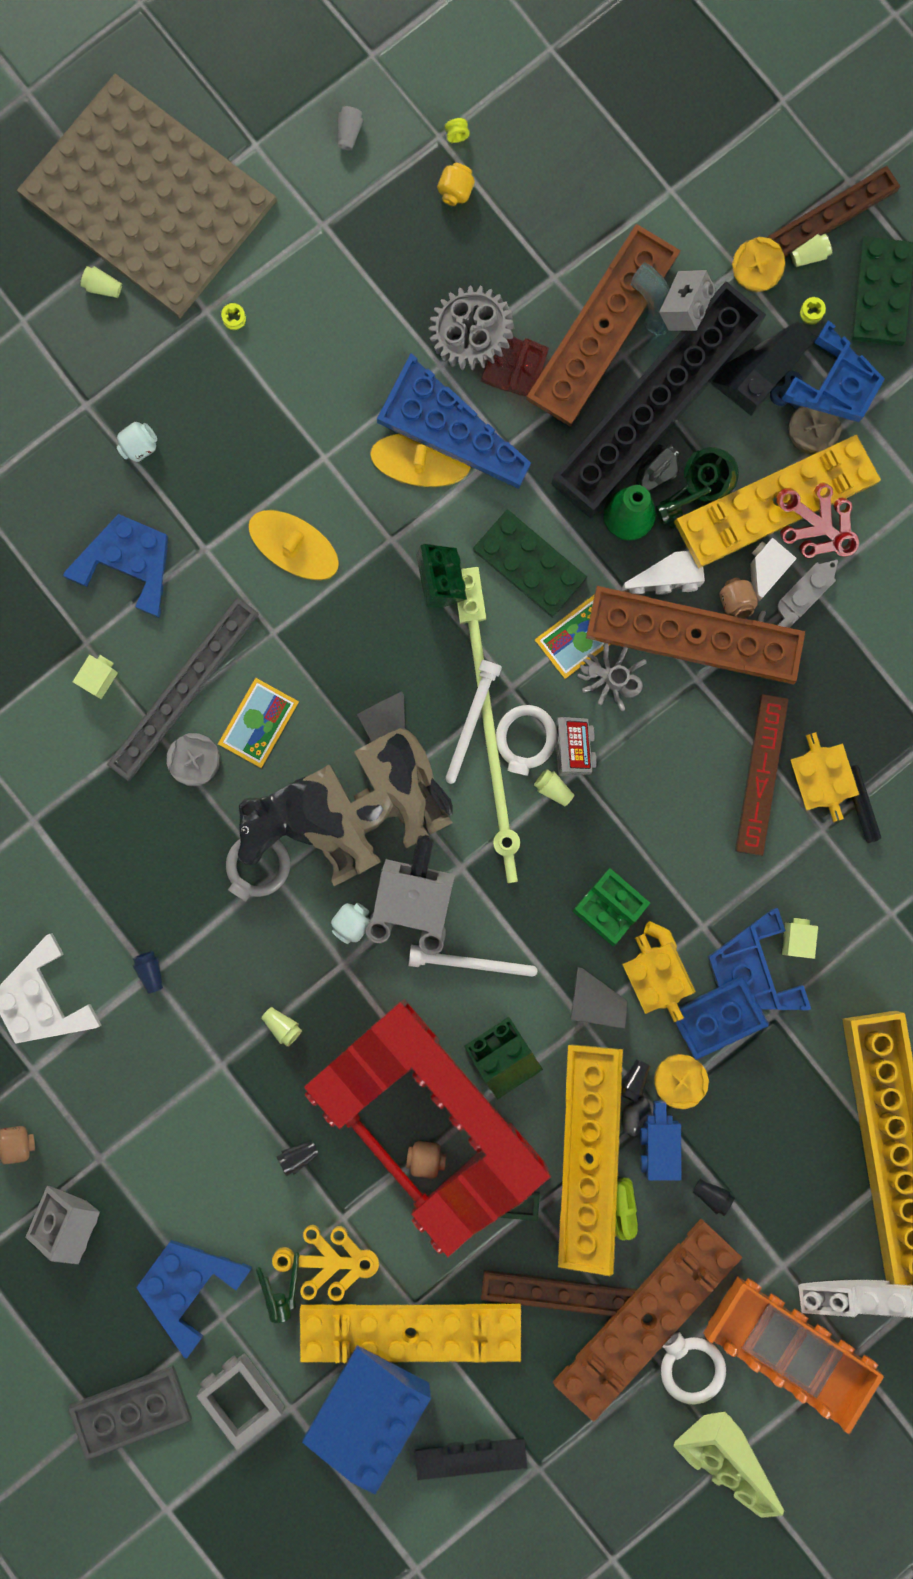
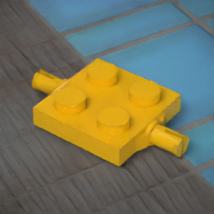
M817 732L812 733L815 744H813L811 735L808 734L806 738L810 751L804 756L791 759L805 808L810 810L817 807H829L833 822L838 821L835 810L839 820H842L844 818L839 803L847 798L859 795L844 746L839 744L830 748L821 747Z
M645 933L635 937L642 953L635 959L622 965L645 1014L658 1008H668L673 1022L683 1019L684 1016L677 1003L682 998L696 991L673 942L662 947L651 948Z

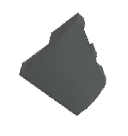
M399 692L357 714L371 742L399 728L405 729L403 692Z
M577 967L570 1019L625 1029L627 1000L583 968Z

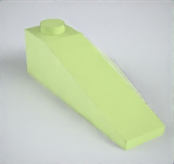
M726 1412L704 1415L675 1441L674 1447L691 1466L697 1470L701 1469V1467L713 1475L711 1481L718 1486L723 1484L734 1491V1498L761 1518L783 1516L784 1509L746 1437Z

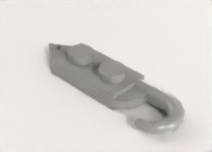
M838 560L822 564L817 562L779 600L777 607L783 620L778 626L790 628L836 581L834 576ZM761 611L757 621L764 622L765 611Z

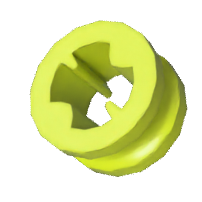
M455 118L445 124V131L447 132V140L449 142L458 143L469 137L470 132L467 128L466 119Z
M816 297L805 300L800 310L801 319L811 325L820 322L826 310L824 302ZM816 307L818 311L810 315L808 313L809 308Z
M230 303L223 308L221 317L227 328L237 330L245 324L246 316L240 305ZM236 311L239 312L238 317L240 319L238 321L235 319L231 322L228 321L230 320L229 313L235 314Z

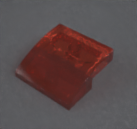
M515 337L513 339H506L509 343V348L501 347L502 357L496 354L493 355L495 363L492 364L487 360L480 382L507 392L527 396L541 374L549 347L525 338L523 341Z

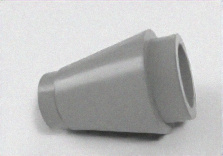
M344 106L341 112L338 113L337 146L341 149H353L363 123L362 112L359 109Z

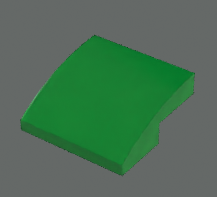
M609 868L572 912L611 946H614L629 927L637 921L650 902Z

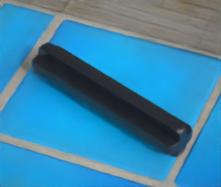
M858 765L850 766L859 795L852 797L865 840L867 843H872L880 840L881 834Z

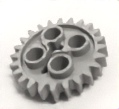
M469 286L468 293H464L459 288L458 296L450 292V301L440 300L442 309L434 308L437 317H430L433 325L429 327L430 334L432 335L430 340L435 345L436 353L441 355L443 361L449 359L452 367L459 362L461 370L465 368L466 364H469L471 370H474L476 363L485 368V360L488 359L493 364L495 363L493 355L496 354L502 357L501 347L509 348V343L506 339H513L511 331L514 329V323L511 320L513 319L512 312L509 310L508 303L506 301L502 302L500 294L494 297L492 289H489L484 294L482 286L478 288L477 292H474L472 286ZM461 312H467L463 316H458ZM486 316H492L489 320H482ZM456 335L461 336L457 340H451ZM479 340H486L483 344H476Z

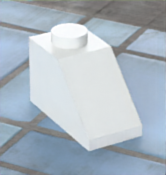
M773 538L767 544L762 541L752 553L755 558L750 563L751 582L758 602L797 559Z

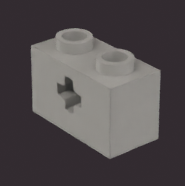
M707 270L678 271L659 312L668 331H697L701 320L705 316L707 306L715 293L714 283L711 281Z

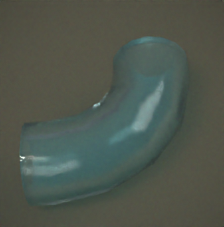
M644 262L635 273L631 286L644 296L648 304V314L644 321L646 329L653 334L664 335L668 332V329L659 312L670 288L665 278L651 265Z

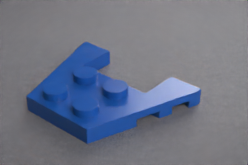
M827 321L815 344L837 356L836 361L819 390L795 377L782 400L860 422L881 387L884 378L863 355L859 357L849 347L851 344L845 336L841 338L834 331L835 326L832 322Z
M118 514L69 566L63 576L87 587L97 564L101 563L146 582L135 607L159 618L161 614L160 603L161 595H163L162 584L166 565L168 536Z
M778 908L767 912L708 956V960L717 987L743 976L761 1009L810 1010L811 1006L803 985L776 993L759 942L760 939L785 932Z
M171 1240L136 1288L182 1356L187 1359L203 1335L181 1319L184 1312L212 1274L216 1275L234 1290H237L252 1267L244 1263L239 1264L230 1261V1259L222 1256L205 1253L204 1250Z

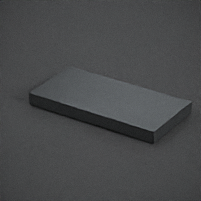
M174 1365L70 1404L68 1407L86 1461L182 1425L192 1419Z

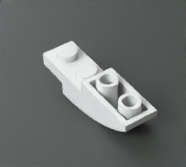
M838 1280L798 1285L802 1313L855 1317L857 1314L913 1317V1286L894 1285L889 1284V1281Z

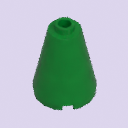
M633 485L615 492L607 500L603 511L604 523L608 531L625 541L644 537L652 529L656 519V510L651 495L641 485Z

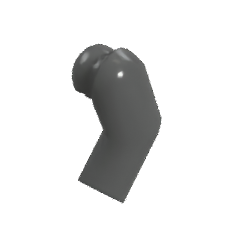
M644 1096L642 1098L639 1097L637 1103L632 1102L623 1111L622 1127L629 1136H636L640 1133V1114L651 1107Z

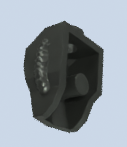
M659 444L641 462L636 476V485H641L649 491L666 480L668 482L672 481L679 474V468L682 464L678 459L680 456L679 452L670 444L667 447Z

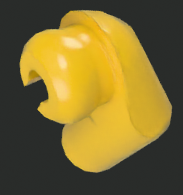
M651 921L646 924L644 933L658 939L661 944L660 947L673 942L677 950V944L668 929Z

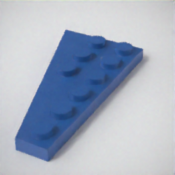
M410 353L377 417V423L519 489L530 468L531 462L509 442H505L497 435L493 427L485 424L469 405L449 387H445L435 378V374L429 369L426 370L417 361L418 359Z

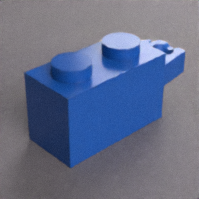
M653 1101V1115H647V1121H644V1128H640V1143L645 1145V1156H640V1170L645 1172L648 1180H681V1124L678 1121H673L672 1116L667 1115L665 1101Z

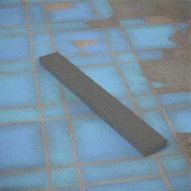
M238 597L234 600L107 765L130 782L259 616L257 611Z

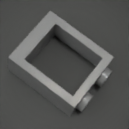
M245 1353L239 1358L234 1355L222 1365L223 1370L216 1376L214 1373L208 1375L200 1383L201 1388L197 1394V1398L236 1450H239L280 1417L284 1409V1404ZM240 1371L266 1407L237 1429L211 1393Z

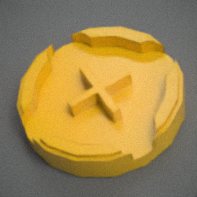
M756 237L743 243L736 251L732 262L735 279L747 291L761 292L775 286L783 276L785 269L784 253L779 244L765 237Z
M676 1054L669 1056L659 1064L655 1071L654 1086L656 1093L662 1101H665L667 1105L673 1108L688 1109L700 1103L699 1101L705 1097L708 1091L709 1079L706 1069L698 1060L689 1055Z

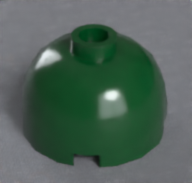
M707 447L694 452L686 462L684 469V478H687L688 484L686 487L692 495L710 487L712 489L710 493L698 498L702 501H715L730 494L736 487L739 478V470L735 458L728 451L716 447Z

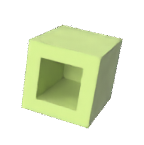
M89 655L74 678L73 683L102 699L118 672L111 668L114 663L99 655L98 659Z
M794 918L793 923H785L782 955L815 959L818 926L810 925V920Z

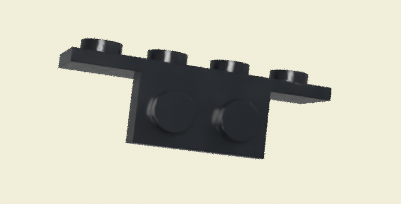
M524 1438L498 1441L480 1439L471 1444L453 1442L443 1447L415 1450L417 1480L528 1468Z

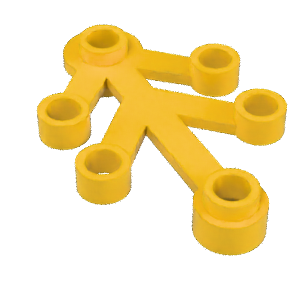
M309 1225L305 1228L303 1233L304 1240L307 1243L314 1244L324 1256L299 1255L298 1267L323 1268L311 1281L303 1283L300 1293L304 1299H313L318 1289L339 1269L351 1270L339 1282H333L329 1286L328 1296L333 1301L341 1300L345 1290L359 1277L370 1278L377 1272L379 1267L377 1255L368 1249L360 1250L348 1236L347 1230L344 1227H335L331 1232V1240L334 1244L342 1245L351 1257H340L320 1234V1229L317 1226ZM314 1230L317 1233V1237L314 1239L309 1238L307 1231ZM341 1231L344 1234V1238L338 1240L334 1237V1233ZM282 1247L275 1252L272 1264L277 1271L286 1272L292 1268L293 1251L287 1247ZM286 1257L288 1264L280 1265L278 1258ZM367 1260L370 1262V1267L363 1269L360 1266V1262ZM311 1286L314 1289V1293L306 1294L304 1288ZM339 1287L342 1293L336 1296L332 1293L331 1289Z

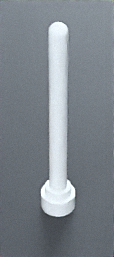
M482 660L479 670L481 672L479 676H481V680L446 775V782L449 784H453L457 779L491 681H495L496 676L499 677L502 666L486 660Z
M412 944L408 966L419 967V965H425V963L524 976H535L538 972L537 968L531 965L439 953L428 955L420 949L419 945Z

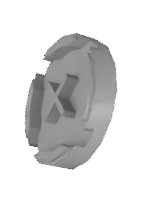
M188 733L171 744L167 752L166 764L171 775L178 782L187 786H201L216 776L220 768L221 756L218 747L210 738L199 733Z

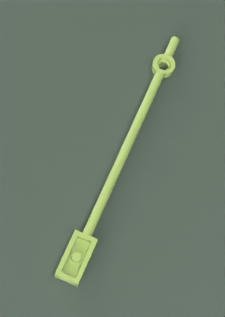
M479 567L461 569L466 585L467 600L458 602L457 608L460 624L468 623L477 686H479L481 680L479 667L482 660H484L478 621L486 620ZM488 689L481 712L499 832L494 837L493 846L495 851L504 858L507 883L518 882L514 854L520 847V838L516 832L510 830ZM503 838L511 839L512 845L509 848L502 845Z

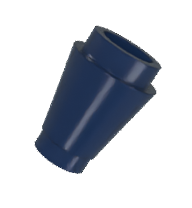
M154 951L134 957V965L132 966L147 993L161 990L163 986L159 957H155Z

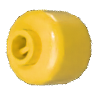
M453 163V165H448L444 168L437 185L438 192L443 196V202L456 206L457 203L468 201L475 184L472 170L461 163Z

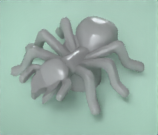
M604 643L603 660L606 669L601 668L597 657L588 653L587 657L592 660L583 659V662L588 666L580 665L581 671L588 676L578 674L577 677L587 681L599 676L600 680L591 686L583 688V693L593 691L606 682L598 705L601 706L609 689L613 690L615 702L620 710L624 711L625 706L619 698V693L626 698H633L641 692L643 688L641 679L636 675H630V673L645 665L647 661L643 659L628 669L621 666L628 651L627 647H623L615 666L611 668L608 657L609 646L608 643Z

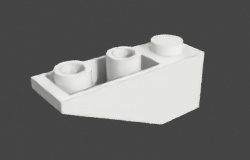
M689 551L674 552L625 582L622 591L642 596L648 591H655L659 595L672 592L671 589L693 592L698 590V587H701L705 581L703 567L698 569Z

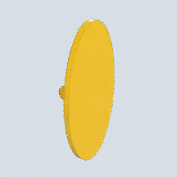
M402 434L387 436L376 442L371 449L372 462L379 471L394 480L422 487L447 486L461 481L470 471V466Z
M274 510L260 511L251 517L249 521L251 538L257 548L275 565L293 575L310 580H325L336 574L339 567L337 554L326 537L312 525L291 514Z

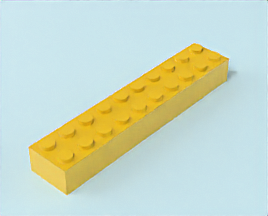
M889 1011L843 1018L886 1281H889V1284L913 1286V1057L906 1016L903 1012Z

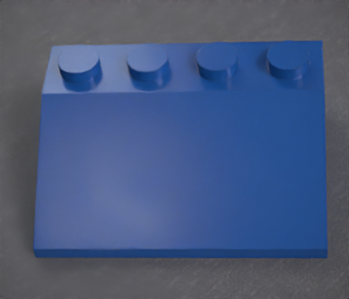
M357 1345L305 1434L302 1443L351 1483L376 1494L431 1399L429 1382Z

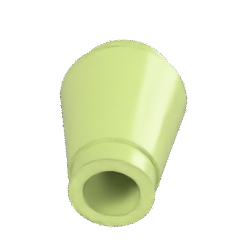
M817 234L791 252L792 261L798 267L826 260L827 256L832 254V247L826 234L821 236Z
M87 266L81 279V287L86 288V292L113 296L115 298H118L121 292L122 283L95 266L93 268Z
M544 770L534 783V786L538 788L537 792L562 804L564 807L574 797V793L571 792L555 771Z
M273 1007L269 1008L261 1018L280 1044L291 1045L302 1032L298 1027L299 1023L275 1010Z

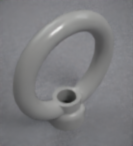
M240 839L234 843L226 859V872L232 883L228 891L246 902L249 896L261 897L269 895L284 884L290 871V858L287 849L279 840L271 846L279 858V871L271 882L262 886L250 885L239 876L237 859Z

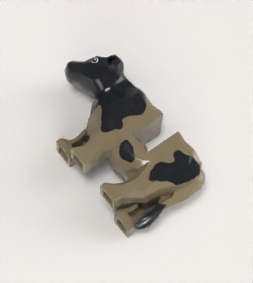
M399 728L354 751L375 789L371 793L368 788L354 795L356 800L354 802H351L330 764L311 775L293 781L272 795L263 798L244 799L239 805L240 848L238 858L244 865H254L261 860L263 853L286 835L296 841L314 845V847L323 851L324 855L333 865L334 873L331 881L336 886L381 862L378 855L374 853V847L367 841L365 834L376 829L387 817H398L400 822L404 823L405 834L403 843L408 848L417 843L419 836L428 835V833L431 835L451 824L452 821L449 816L453 814V805L449 796L434 780L427 755L417 738L410 731ZM424 817H425L426 829H427L428 833L426 832L425 828L423 827Z

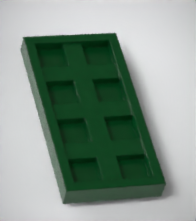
M863 236L860 243L851 340L903 346L906 342L913 269V242Z
M508 509L473 547V551L552 618L587 579L584 573Z

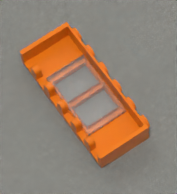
M737 1276L703 1332L706 1339L711 1343L716 1342L722 1346L729 1355L733 1357L736 1355L745 1361L752 1370L757 1373L760 1371L769 1377L779 1388L784 1387L803 1404L808 1403L824 1418L834 1420L846 1433L850 1434L884 1378L877 1369L879 1364L866 1355H863L861 1358L854 1354L855 1348L842 1339L837 1343L830 1338L831 1332L819 1324L813 1327L807 1323L809 1318L795 1308L790 1312L783 1307L785 1305L783 1300L772 1293L768 1297L760 1291L762 1287L753 1280L747 1278L744 1281Z

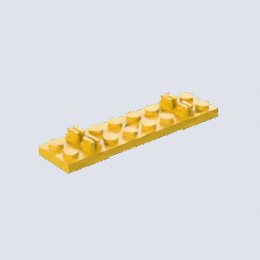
M856 434L677 518L674 523L699 569L804 519L795 511L787 512L774 504L773 499L777 498L778 493L785 488L795 490L800 495V502L816 513L820 511L819 498L815 495L814 491L819 483H827L832 487L831 505H833L837 499L848 498L877 484L881 479ZM827 487L820 491V496L827 493ZM785 495L783 498V502H788L791 498V495Z
M568 1045L558 1267L607 1276L614 1273L623 1049ZM587 1153L593 1156L592 1164H589L585 1159Z
M301 1305L300 1360L301 1362L347 1363L358 1345L388 1362L521 1361V1305ZM408 1328H414L416 1333L409 1336L405 1331Z

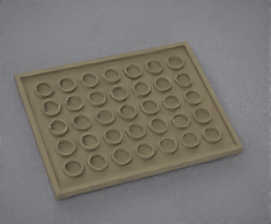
M116 74L111 77L17 189L21 197L179 319L277 202L275 195Z

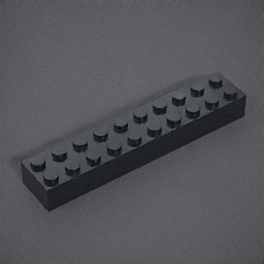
M725 281L711 298L705 311V316L701 320L697 331H681L553 475L551 485L589 518H592L756 332L766 314Z

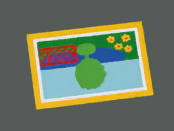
M594 595L535 639L564 679L578 670L580 665L586 664L583 662V659L591 660L587 657L588 653L596 656L604 650L603 642L585 639Z
M255 678L218 745L262 768L299 701Z

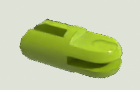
M622 1177L617 1180L615 1235L620 1240H632L638 1232L637 1207L632 1181L627 1177Z

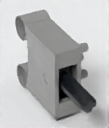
M428 835L417 838L412 865L385 860L374 912L371 914L366 928V935L372 942H385L390 936L393 924L422 930L419 947L425 954L435 955L442 950L446 936L444 922L455 874L428 869L434 843L433 838ZM375 924H381L385 928H378ZM428 936H434L437 940L429 939Z

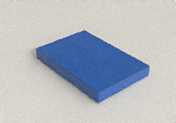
M743 976L679 1006L684 1018L675 1022L695 1060L769 1026L765 1015Z

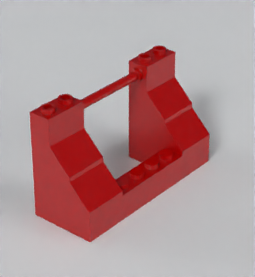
M404 999L304 1086L307 1090L305 1096L314 1106L318 1104L325 1113L322 1115L330 1126L334 1127L336 1125L340 1129L346 1125L357 1133L401 1187L415 1201L413 1203L415 1208L412 1211V1216L414 1217L412 1219L413 1224L421 1233L426 1231L432 1238L430 1243L439 1254L444 1252L449 1257L475 1233L521 1204L551 1176L545 1161L512 1123L507 1124L439 1045L440 1039ZM411 1068L415 1071L412 1076L422 1088L427 1085L434 1093L430 1097L440 1109L446 1107L452 1114L449 1119L459 1131L464 1128L471 1136L468 1141L477 1151L474 1156L429 1196L426 1193L422 1195L419 1189L359 1120L361 1117L358 1115L365 1106Z

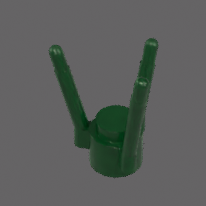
M684 487L668 499L661 501L660 505L656 506V511L663 526L669 524L671 528L676 527L674 521L683 515L681 507L710 493L712 489L708 487L678 502L677 499L688 492L687 487Z
M298 1252L294 1253L289 1298H286L283 1293L273 1294L268 1277H264L260 1267L256 1269L265 1297L269 1320L272 1323H282L291 1318L290 1309L296 1308L295 1292L299 1266Z

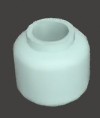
M133 422L118 433L117 440L119 445L117 450L124 459L130 458L134 462H140L155 451V442L158 439L148 424Z
M360 903L355 905L344 904L331 921L334 928L332 933L346 944H349L350 941L358 942L366 933L370 920L367 916L369 914L368 909Z

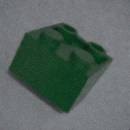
M430 544L420 545L416 557L426 607L444 608L467 600L466 585L462 577L461 560L457 548Z
M507 1017L464 1046L497 1100L543 1070L510 1017Z

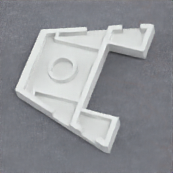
M53 933L46 935L0 985V1016L15 1043L102 1026L91 1004L65 1017L44 979L40 968L64 955Z

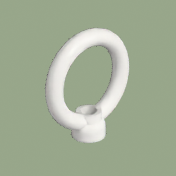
M533 705L518 706L508 711L499 722L496 731V742L499 753L509 763L507 771L528 776L530 768L543 764L552 755L557 743V730L553 719L543 709ZM521 716H533L539 719L546 729V743L543 749L531 758L516 756L511 752L507 744L506 735L508 728L515 719Z
M679 1332L674 1333L663 1345L666 1351L661 1365V1378L664 1387L673 1398L682 1403L701 1404L709 1401L720 1391L726 1377V1365L721 1352L707 1340L701 1338L684 1339ZM691 1349L706 1352L712 1358L715 1365V1374L710 1385L704 1390L695 1393L681 1390L675 1384L672 1377V1367L675 1360L684 1357L688 1350Z

